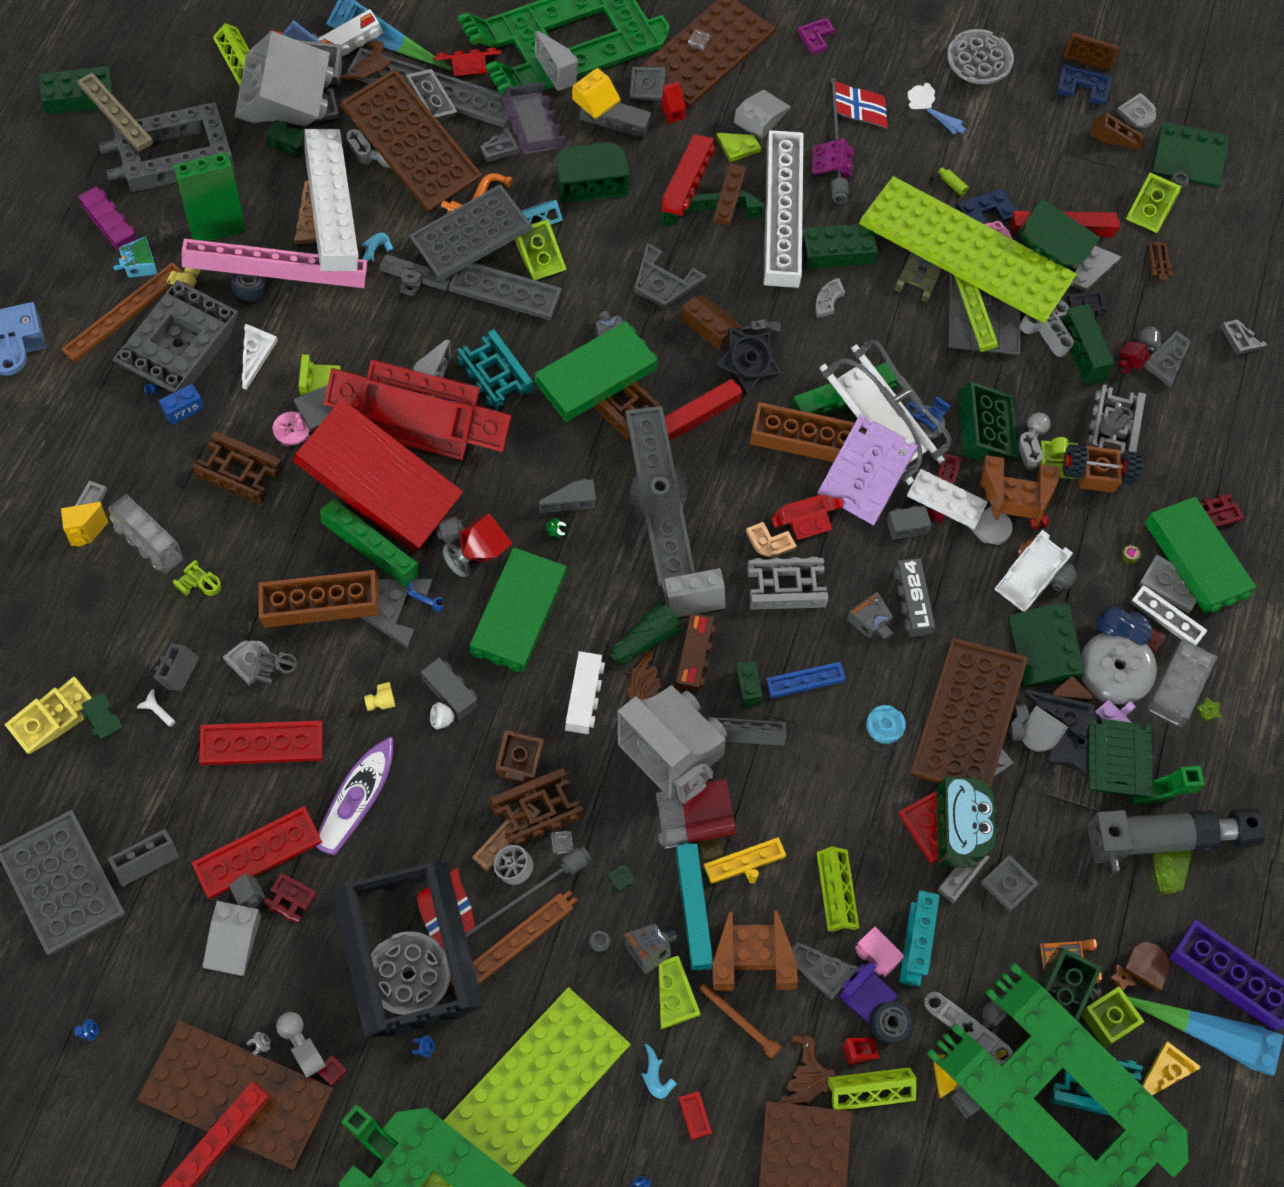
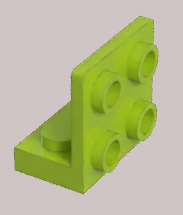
M302 355L299 378L300 396L328 385L331 369L341 370L340 366L314 365L313 362H310L309 355Z

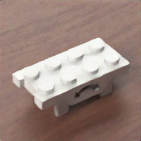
M1043 530L1024 550L994 589L1023 612L1029 609L1073 554L1066 547L1062 550L1049 540L1050 535Z

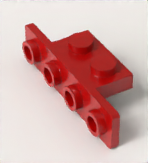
M487 48L486 52H480L479 49L469 50L470 53L463 54V51H455L453 55H447L446 52L437 53V56L433 57L432 60L433 62L451 60L453 76L487 73L485 57L500 55L501 50L496 51V48Z

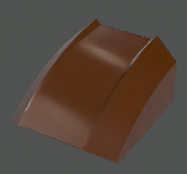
M506 729L495 771L503 779L523 784L534 780L545 739Z

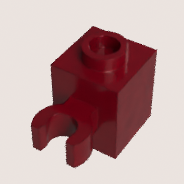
M1128 341L1118 352L1121 359L1118 365L1123 366L1121 373L1128 374L1131 368L1141 369L1150 359L1147 346L1142 343Z

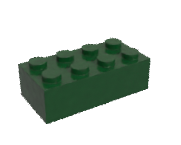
M109 66L39 74L41 102L45 114L98 109L99 107L80 88L77 81L93 73L114 96L113 79Z
M860 224L806 227L802 230V252L806 269L870 265L875 263L878 251L874 232Z
M1089 304L1068 308L1062 323L1074 340L1070 353L1084 386L1104 383L1114 365V357L1110 354L1107 341L1104 340L1101 334V327L1097 325L1094 311L1090 309Z

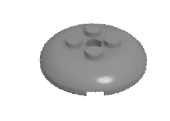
M982 29L967 30L955 36V39L949 44L947 58L952 70L962 79L974 84H992L1006 77L1013 66L1014 55L1010 45L1002 37L1000 39L992 35L993 32Z
M1102 632L1094 636L1081 652L1085 671L1081 681L1091 695L1104 703L1108 700L1118 705H1126L1130 701L1132 703L1137 702L1151 690L1155 682L1157 664L1154 654L1147 644H1136L1128 638L1109 636ZM1114 663H1122L1123 669H1117Z
M418 932L397 933L380 943L371 954L384 1010L396 1015H405L434 1007L444 997L451 978L446 954L440 944L428 935ZM412 971L415 975L411 979L406 980L403 977L404 973Z

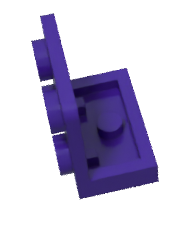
M872 962L867 966L862 964L855 972L857 977L853 981L849 978L841 987L843 992L839 996L868 1024L874 1007L880 1003L894 1001L897 997L896 993L874 973L877 967Z

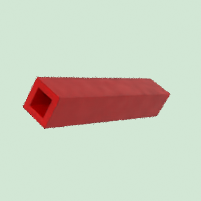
M1014 211L1010 221L1012 236H1017L1020 226L1030 211ZM1063 212L1099 237H1114L1116 231L1120 228V220H1117L1116 213Z
M730 379L665 416L669 442L739 403L742 396L740 385Z

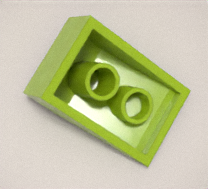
M1149 173L1126 220L1158 233L1181 192V186Z
M548 219L532 224L533 229L515 239L532 280L536 281L567 270Z

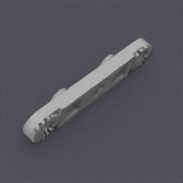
M931 992L926 995L924 1001L926 1009L950 1029L956 1023L965 1031L963 1027L965 1024L967 1026L973 1024L972 1029L974 1031L972 1033L968 1031L967 1034L982 1046L1000 1065L1006 1060H1000L996 1057L999 1050L1004 1049L1008 1051V1058L1013 1054L1009 1045L942 994ZM939 998L941 1004L937 1008H932L929 1005L930 1000Z

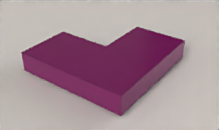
M828 18L798 27V33L812 55L827 50L828 46L822 37L834 34L835 31Z

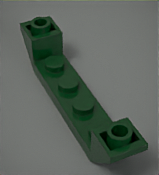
M744 190L740 191L735 208L743 207L745 218L763 216L764 203ZM721 193L694 195V198L690 199L689 208L685 209L684 213L716 209ZM661 212L660 226L678 224L677 214Z

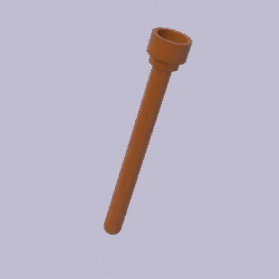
M702 984L699 989L705 996L764 1047L763 1050L766 1051L765 1054L770 1059L776 1056L782 1048L777 1041H769L707 985Z

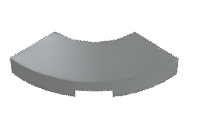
M839 278L827 283L818 294L815 304L817 318L834 314L835 301L845 295Z

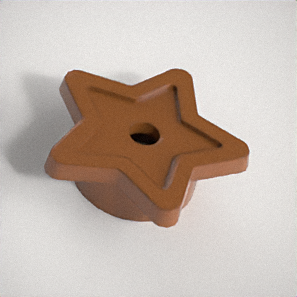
M1120 965L1115 966L1116 972L1110 979L1116 986H1119L1124 991L1127 986L1136 985L1130 974L1123 971Z

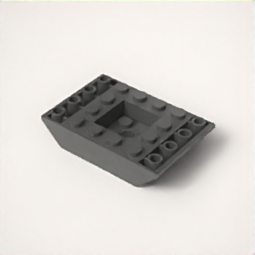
M176 280L113 358V361L174 393L195 383L231 336L238 311ZM178 342L183 343V346L181 347H174V345Z

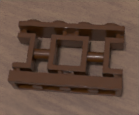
M636 382L621 390L631 399L622 407L612 399L616 394L593 406L627 441L630 440L626 419L622 416L625 414V411L636 409L634 406L639 401L644 405L643 408L661 406L656 399H653L644 387H640Z
M214 431L211 435L212 441L208 443L209 450L213 451L207 463L198 459L197 464L192 466L195 476L202 481L207 480L218 488L223 487L234 495L239 494L252 503L257 502L261 504L263 501L262 497L266 495V490L264 487H261V484L267 475L276 479L277 474L281 473L283 470L281 459ZM222 450L229 452L226 460L220 458ZM233 461L247 466L240 477L227 472ZM215 464L221 466L218 473L211 471ZM255 464L263 467L259 474L253 472L256 467ZM248 478L254 480L252 488L244 485Z
M563 768L490 798L489 807L492 812L494 811L495 817L505 814L512 827L506 830L504 835L508 839V845L520 846L527 839L532 837L534 839L539 838L548 830L552 829V831H555L567 822L574 823L581 819L584 808L580 806L579 800L569 804L563 792V789L569 786V781L566 779V772ZM555 786L554 790L557 796L549 799L545 790ZM542 799L548 813L533 819L526 805ZM518 801L521 811L512 814L508 805ZM561 803L566 813L556 816L557 813L553 806ZM525 819L529 828L519 832L520 828L517 822Z

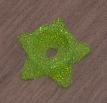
M1206 697L1204 704L1197 707L1206 721L1214 717L1221 718L1218 710L1221 706L1220 702H1212Z

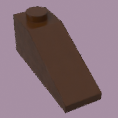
M1104 113L1092 122L1091 136L1099 141L1139 150L1143 148V134L1110 114Z

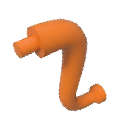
M497 173L486 175L480 181L472 200L484 194L492 181L502 182L504 186L509 188L513 178ZM443 201L441 203V207L447 209V214L462 206V204L455 201L451 203Z

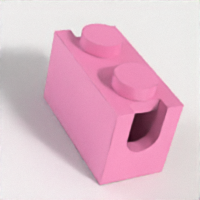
M876 927L866 934L855 947L858 956L869 963L872 962L877 967L874 972L877 975H882L884 978L905 957Z

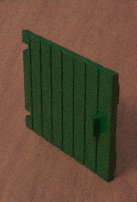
M1091 717L1088 727L1089 791L1150 799L1153 797L1151 725L1144 724V730L1139 729V723L1101 719L1100 724H1096V718Z

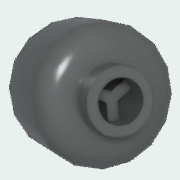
M1144 327L1138 332L1137 343L1146 344L1149 354H1153L1161 347V333L1154 327Z
M455 516L440 521L439 528L436 529L438 538L440 540L443 539L447 544L459 541L460 532L465 526L462 519H458Z
M1065 563L1050 581L1052 588L1059 592L1070 590L1077 577L1075 568Z

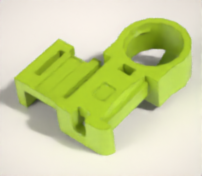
M196 560L184 569L185 575L178 581L173 580L174 586L186 596L190 593L189 590L193 586L196 588L197 585L208 596H214L221 590L219 578L211 572L206 574L198 567L199 564ZM211 580L218 583L217 586ZM207 582L211 585L213 590L205 589V583Z

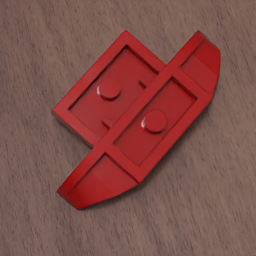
M817 495L782 506L772 516L774 528L790 523L795 540L797 541L832 530L827 512L844 507L841 498Z

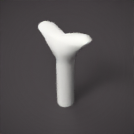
M154 689L150 691L146 701L136 707L137 709L153 710L169 727L175 723V720L157 704Z

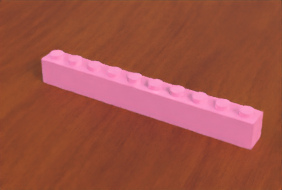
M184 239L182 247V267L358 288L365 287L367 260L358 259L357 271H320L318 254Z

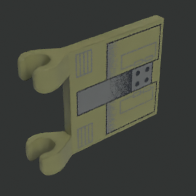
M911 253L897 281L895 290L901 292L905 282L925 289L921 300L928 302L942 268Z

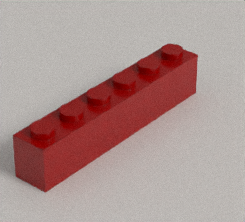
M693 135L663 196L662 211L682 216L685 209L689 208L690 199H693L695 195V188L699 187L700 178L704 177L705 167L709 166L710 157L715 153L713 138Z
M251 1082L161 1187H196L273 1096L257 1082Z

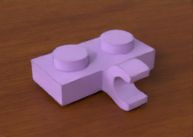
M1108 700L1094 714L1099 720L1108 719L1131 722L1126 716L1136 706L1130 701L1119 710Z

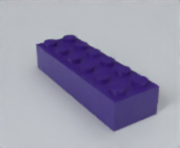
M1193 921L1187 927L1168 958L1272 1031L1276 1032L1284 1027V980L1199 921Z

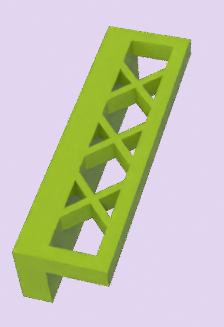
M225 23L213 36V39L240 86L241 72L244 69L246 53L250 50L239 30ZM225 34L224 42H221L220 38ZM228 46L232 47L231 54H228ZM235 58H238L237 66H234Z
M829 847L818 851L817 859L828 931L834 932L843 928L859 929L848 850ZM838 854L841 855L842 863L839 861ZM841 874L843 875V877H844V879H845V883H844L843 880H842ZM844 894L847 896L848 903L844 898ZM847 913L850 916L851 923H848Z
M910 1067L828 1077V1086L832 1091V1108L836 1110L916 1101V1076ZM910 1086V1094L900 1095L898 1093L903 1087ZM889 1089L891 1091L887 1097L881 1098L878 1096L882 1090ZM862 1092H869L871 1094L866 1100H859L857 1098ZM847 1094L850 1096L846 1102L838 1103V1095Z

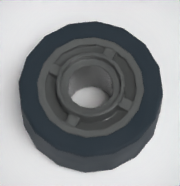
M234 273L231 277V292L237 299L252 302L261 299L265 295V277Z
M893 1001L880 1003L874 1007L870 1014V1030L880 1041L888 1043L901 1041L907 1037L911 1030L912 1020L910 1013L900 1003ZM889 1017L893 1020L892 1027L888 1025Z

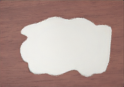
M925 83L924 86L917 85L908 91L911 109H927L932 107L931 104L935 100V90L929 83Z

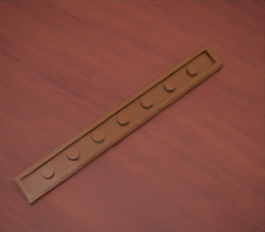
M173 262L65 345L61 349L62 353L73 363H76L170 289L173 284H169L167 279L171 271L183 273V271Z

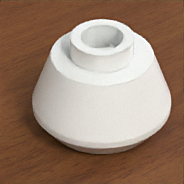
M440 702L432 706L430 722L435 729L447 727L454 721V711L449 706Z

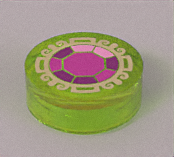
M1126 545L1121 552V557L1126 563L1134 564L1140 559L1141 550L1136 545Z

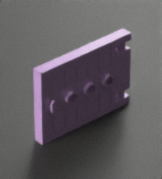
M860 414L817 494L841 498L844 505L842 508L875 525L919 445L914 442L910 445L905 442L907 438L874 420L872 422L867 421V416ZM864 427L868 430L866 431V433H863L860 431V429ZM901 448L907 451L905 456L899 453Z

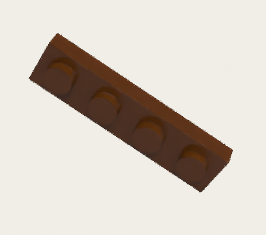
M729 164L713 222L730 226L747 167Z

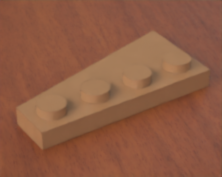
M309 181L304 183L302 204L299 210V220L294 238L295 245L317 243Z

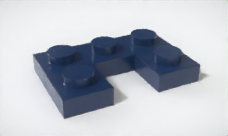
M1064 64L1056 94L1073 97L1075 86L1077 85L1091 89L1088 102L1105 106L1112 76Z
M1003 188L957 204L958 211L983 224H987L983 216L985 213L995 210L1001 222L1005 223L1011 221L1014 211H1017Z

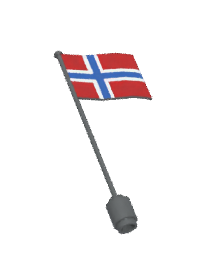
M835 78L830 80L833 92L835 140L839 139L837 114L855 121L888 129L885 97L874 92L839 83ZM837 169L838 178L831 182L832 199L837 204H844L849 198L848 180L842 178L840 171Z
M583 846L577 847L563 856L559 870L477 926H475L471 905L460 881L459 867L451 871L450 875L466 937L563 871L566 874L570 873L573 875L587 866L591 860L587 850ZM427 887L417 894L419 911L429 936L436 940L444 950L430 889Z

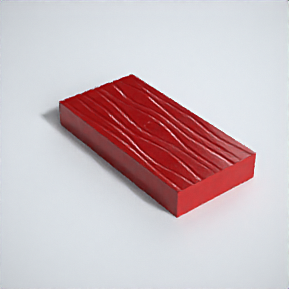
M343 399L337 403L297 451L293 459L295 464L414 554H416L463 493L462 490Z

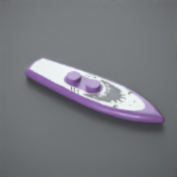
M392 737L381 741L368 750L344 779L318 830V834L323 842L316 846L319 850L336 855L368 813L381 792L390 771L393 757Z

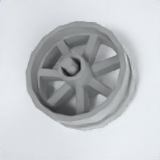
M509 845L500 850L493 864L496 874L510 885H517L527 880L534 866L533 859L529 853L518 845ZM517 852L523 853L517 858ZM526 858L525 864H520ZM507 870L505 876L503 877L502 871ZM512 872L515 873L514 877H510Z

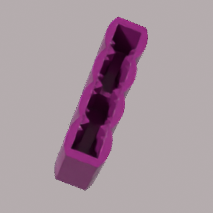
M95 186L78 196L82 208L117 251H119L121 246L136 240L135 229L132 225H127L124 215L122 213L119 214L115 204L107 200L108 197L103 189L99 190Z

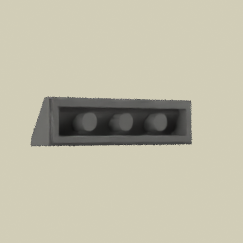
M708 717L707 719L708 721L711 718H715L723 725L727 732L725 742L784 746L786 742V722Z

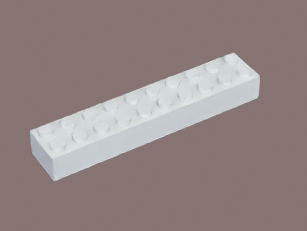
M305 129L304 150L320 271H357L358 250L340 129Z
M769 130L767 140L764 285L799 288L802 275L803 133Z

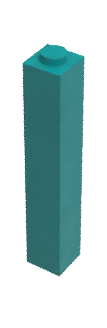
M683 842L676 847V860L691 971L711 969L713 958L697 844Z

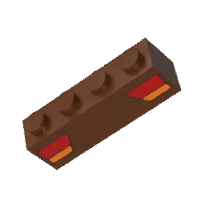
M695 613L690 614L675 684L676 690L698 694L699 688L703 689L705 677L701 675L702 670L706 671L709 660L705 659L706 653L710 654L712 642H709V637L714 636L716 625L712 624L714 617Z

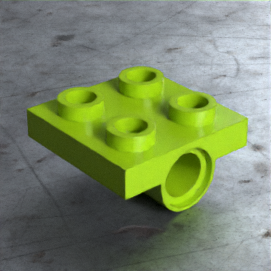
M1057 437L1052 441H1041L1040 448L1043 457L1040 465L1059 467V478H1070L1064 476L1063 473L1064 453H1066L1065 450L1068 445H1078V443H1068V439L1065 437Z

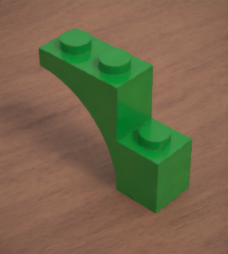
M1201 766L1181 767L1170 775L1152 780L1153 797L1150 799L1131 796L1132 805L1171 802L1178 794L1198 793L1205 785Z
M357 1104L341 1121L343 1127L358 1138L361 1144L381 1162H384L398 1145Z

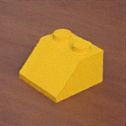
M596 68L573 85L572 99L595 119L620 102V97L610 78L599 68Z
M101 502L61 508L63 529L71 546H83L91 543L108 524V519Z

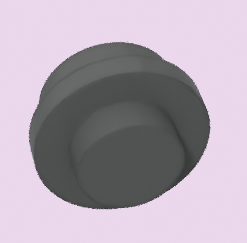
M1178 172L1172 176L1171 182L1180 185L1181 189L1188 185L1189 179L1185 173Z
M604 931L594 932L589 940L591 948L597 952H603L608 949L610 945L609 935Z

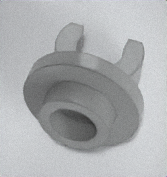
M256 1032L253 1035V1039L247 1042V1046L256 1044V1050L253 1051V1054L260 1055L262 1052H267L270 1049L271 1041L265 1033Z

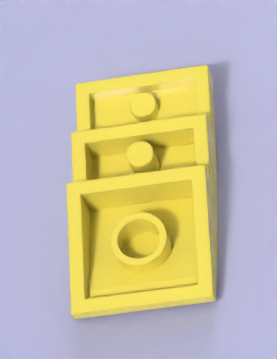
M73 677L59 689L56 687L52 689L42 699L38 700L36 698L4 725L26 753L31 754L84 719L80 712L83 709L81 704L92 697L78 679Z

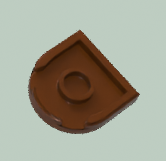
M1144 942L1131 950L1123 971L1159 992L1163 988L1170 965L1167 955L1159 946Z

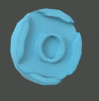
M882 705L874 708L869 714L866 728L869 735L875 741L890 744L902 737L906 728V721L900 711L898 712L892 706Z

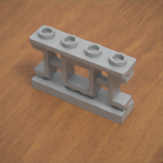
M1103 384L1101 389L1097 390L1095 394L1097 405H1094L1092 410L1094 420H1091L1089 427L1092 433L1088 436L1086 445L1120 450V455L1125 451L1136 452L1146 394L1139 392L1135 396L1131 392L1128 399L1112 396L1113 388L1109 387L1107 389V385ZM1106 396L1105 403L1114 405V408L1106 407L1104 412L1102 413L1104 398ZM1133 404V417L1129 423L1117 434L1109 436V439L1100 437L1097 443L1099 426L1103 420L1116 408L1124 406L1130 409ZM1128 433L1127 445L1124 442L1116 441V437L1125 439Z
M813 556L805 559L792 557L790 559L772 558L770 560L755 558L749 560L747 564L748 577H757L758 589L750 590V610L826 607L828 602L827 588L817 587L816 575H823L824 558ZM800 570H810V578H801ZM762 571H772V579H763ZM778 576H795L796 588H779ZM802 585H811L812 593H802ZM773 586L774 594H764V587Z

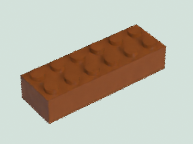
M758 402L749 444L834 462L855 422ZM862 427L860 431L865 433L866 429Z
M375 570L259 583V619L264 628L380 615L379 579Z

